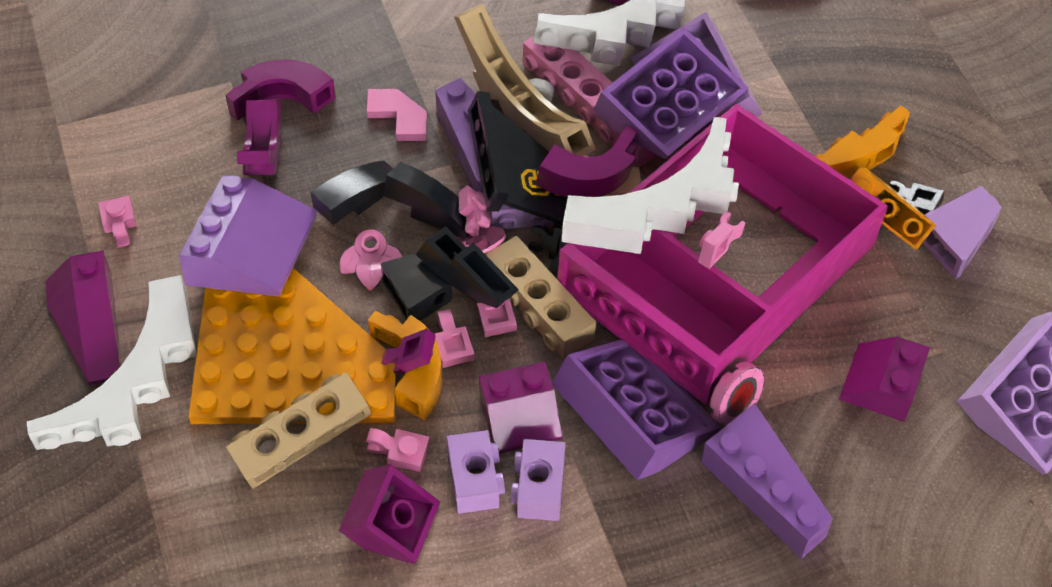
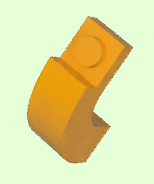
M376 310L368 319L370 336L389 348L400 347L403 337L427 328L421 321L411 315L404 324H401L394 316H385ZM436 339L430 363L406 372L394 388L396 406L424 421L437 404L442 390L441 354Z

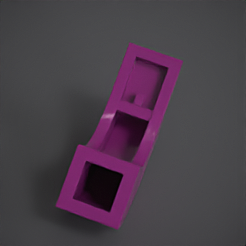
M288 59L266 61L247 68L241 72L243 83L234 87L225 95L229 114L237 121L246 115V100L291 99L299 102L311 113L315 114L336 99L334 81L331 76L312 64Z
M246 100V141L244 149L237 151V164H243V175H275L279 165L281 147V100Z
M626 125L614 146L605 154L596 157L578 156L554 144L540 165L535 185L553 194L567 198L568 195L600 197L611 193L619 188L630 176L636 158L634 154L638 147L634 143L638 130Z

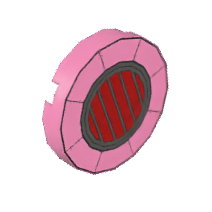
M749 361L736 364L735 367L738 369L733 373L728 371L724 374L711 396L710 408L714 410L711 416L724 426L728 425L751 405L757 404L764 389L765 376L763 370Z

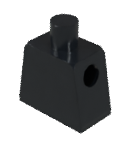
M415 254L381 263L383 283L405 320L411 315L421 321L452 300V285L433 272Z

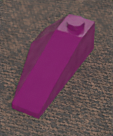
M102 250L70 256L45 281L48 310L89 386L105 383L121 367L112 273Z

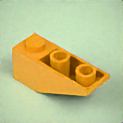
M860 167L851 178L856 185L888 205L882 224L913 249L917 250L937 226L868 169Z

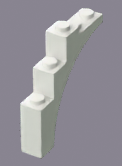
M630 0L621 6L607 11L586 15L538 13L533 43L591 53V61L620 66L625 44L650 47L655 26L671 29L679 28L685 8V0Z
M714 117L710 134L700 152L686 167L665 181L649 188L623 195L603 197L568 195L561 242L641 254L643 241L650 242L652 229L684 234L686 222H693L695 210L720 214L726 213L729 202H736L739 183L733 182L734 168H727L728 156H722L723 151L728 152L731 132H725L727 119Z
M181 275L148 282L149 306L142 332L124 363L104 384L80 401L56 413L27 421V432L36 450L55 449L62 444L76 441L86 442L99 436H103L107 447L112 445L123 446L131 441L141 439L137 404H150L160 399L169 398L170 393L165 364L184 362L187 359L195 358L197 355L189 302Z

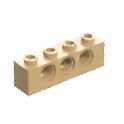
M517 235L485 254L519 289L509 298L511 306H516L522 312L523 318L530 328H536L539 331L544 343L551 351H556L565 359L568 354L578 351L595 340L596 321Z
M347 372L340 376L335 374L328 377L321 383V388L311 394L307 392L299 395L291 402L292 406L281 413L279 411L270 413L263 418L260 426L252 431L244 430L231 439L232 443L227 445L226 448L252 489L371 415L368 404ZM325 403L336 405L335 411L330 415H321L319 409ZM297 421L306 423V428L303 432L299 434L289 432L290 426ZM264 441H276V446L271 452H259L260 445Z

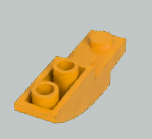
M900 105L892 113H885L874 128H867L861 136L852 130L845 137L837 138L832 143L830 149L823 155L819 153L815 157L827 163L831 168L848 179L852 178L860 167L871 170L895 154L900 135L905 131L910 111Z

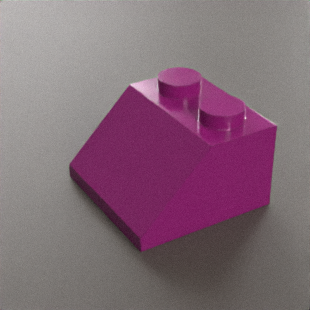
M898 336L859 343L839 400L904 422L913 402L930 347Z
M545 362L479 376L480 400L492 443L497 442L499 454L522 449L524 439L562 440L554 388Z
M391 464L367 469L363 473L338 531L365 550L414 564L417 562L440 501Z

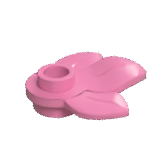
M372 229L365 230L356 237L355 245L345 250L340 258L341 274L356 272L358 279L364 287L372 291L382 279L381 263L400 258L402 255L398 249L386 244V239L382 233ZM368 240H373L376 242V246L367 248L365 243Z

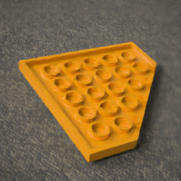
M294 268L287 279L280 297L205 288L188 418L190 424H262L263 418L275 411L281 413L292 406L291 402L299 395L307 392L311 394L321 388V383L328 377L335 374L340 376L347 372L368 404L371 412L370 416L357 424H395L396 398L394 388L397 386V374L393 372L395 364H381L386 349ZM325 403L320 407L319 413L321 415H330L335 411L336 405ZM297 421V422H295V423H293V424H306V423L303 422V421Z

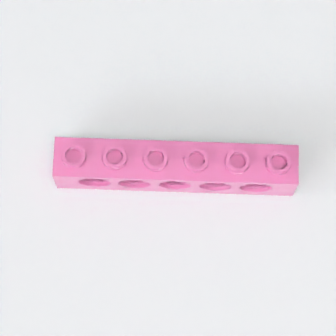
M533 37L523 42L522 61L526 69L530 72L533 71L540 79L550 82L554 87V92L560 96L562 102L566 106L573 108L586 124H590L599 133L605 142H609L614 146L620 135L615 133L593 112L600 93L613 82L578 51L534 44ZM638 145L634 154L636 158L633 165L641 167L658 155Z

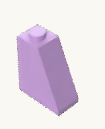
M980 186L925 214L937 226L923 244L954 279H957L962 275L993 229L1002 207L994 196L990 195Z

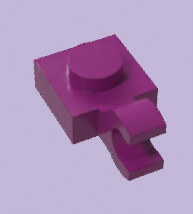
M426 328L403 337L400 347L384 351L381 364L394 363L393 372L395 374L406 373L429 364L433 355L432 350L436 335Z

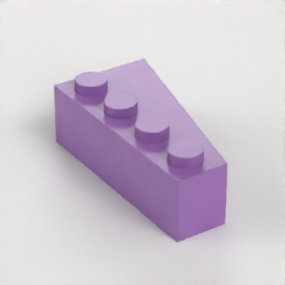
M460 77L435 90L437 116L449 141L452 142L459 163L461 162L465 170L469 185L475 191L483 193L468 116V109L476 94Z
M755 403L705 442L701 463L801 559L826 538L833 520L832 516Z

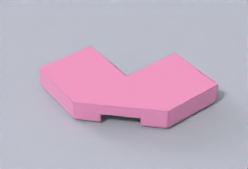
M368 89L367 118H396V141H427V111L399 89Z

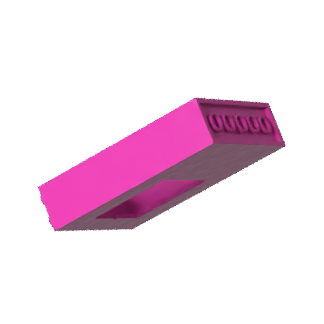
M735 104L720 117L727 119L725 132H731L728 152L723 151L722 156H728L727 168H734L733 182L739 183V189L772 212L776 213L780 210L779 216L816 242L807 253L758 298L714 265L708 269L698 262L700 255L676 238L680 233L652 229L650 242L643 241L641 254L567 243L561 248L559 254L557 280L589 315L617 337L623 339L631 348L705 405L710 402L713 391L724 374L728 371L733 373L738 369L735 365L740 362L749 361L751 363L875 245L888 207L879 198L871 195L852 180L846 178L827 163L819 160L803 147L794 143L738 104ZM712 124L629 193L643 190L665 181L686 167L700 152L710 134ZM695 210L693 222L706 211ZM687 221L686 228L690 226L693 222Z

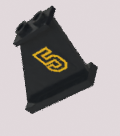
M477 91L468 109V116L487 211L499 212L502 205H506L563 225L568 198L553 194L535 185L540 165L549 151L494 108L491 104L489 92Z

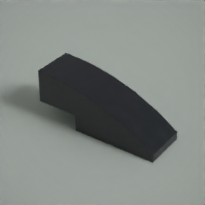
M383 160L345 171L310 192L313 208L332 225L339 222L352 211L360 215L384 197L386 175L394 168Z
M400 162L386 175L384 196L411 206V218L439 229L446 226L453 234L463 238H467L470 235L465 231L466 217L459 213V197L446 186L419 169Z
M446 226L428 238L415 254L447 283L477 301L494 308L501 306L519 290L474 242L466 248Z

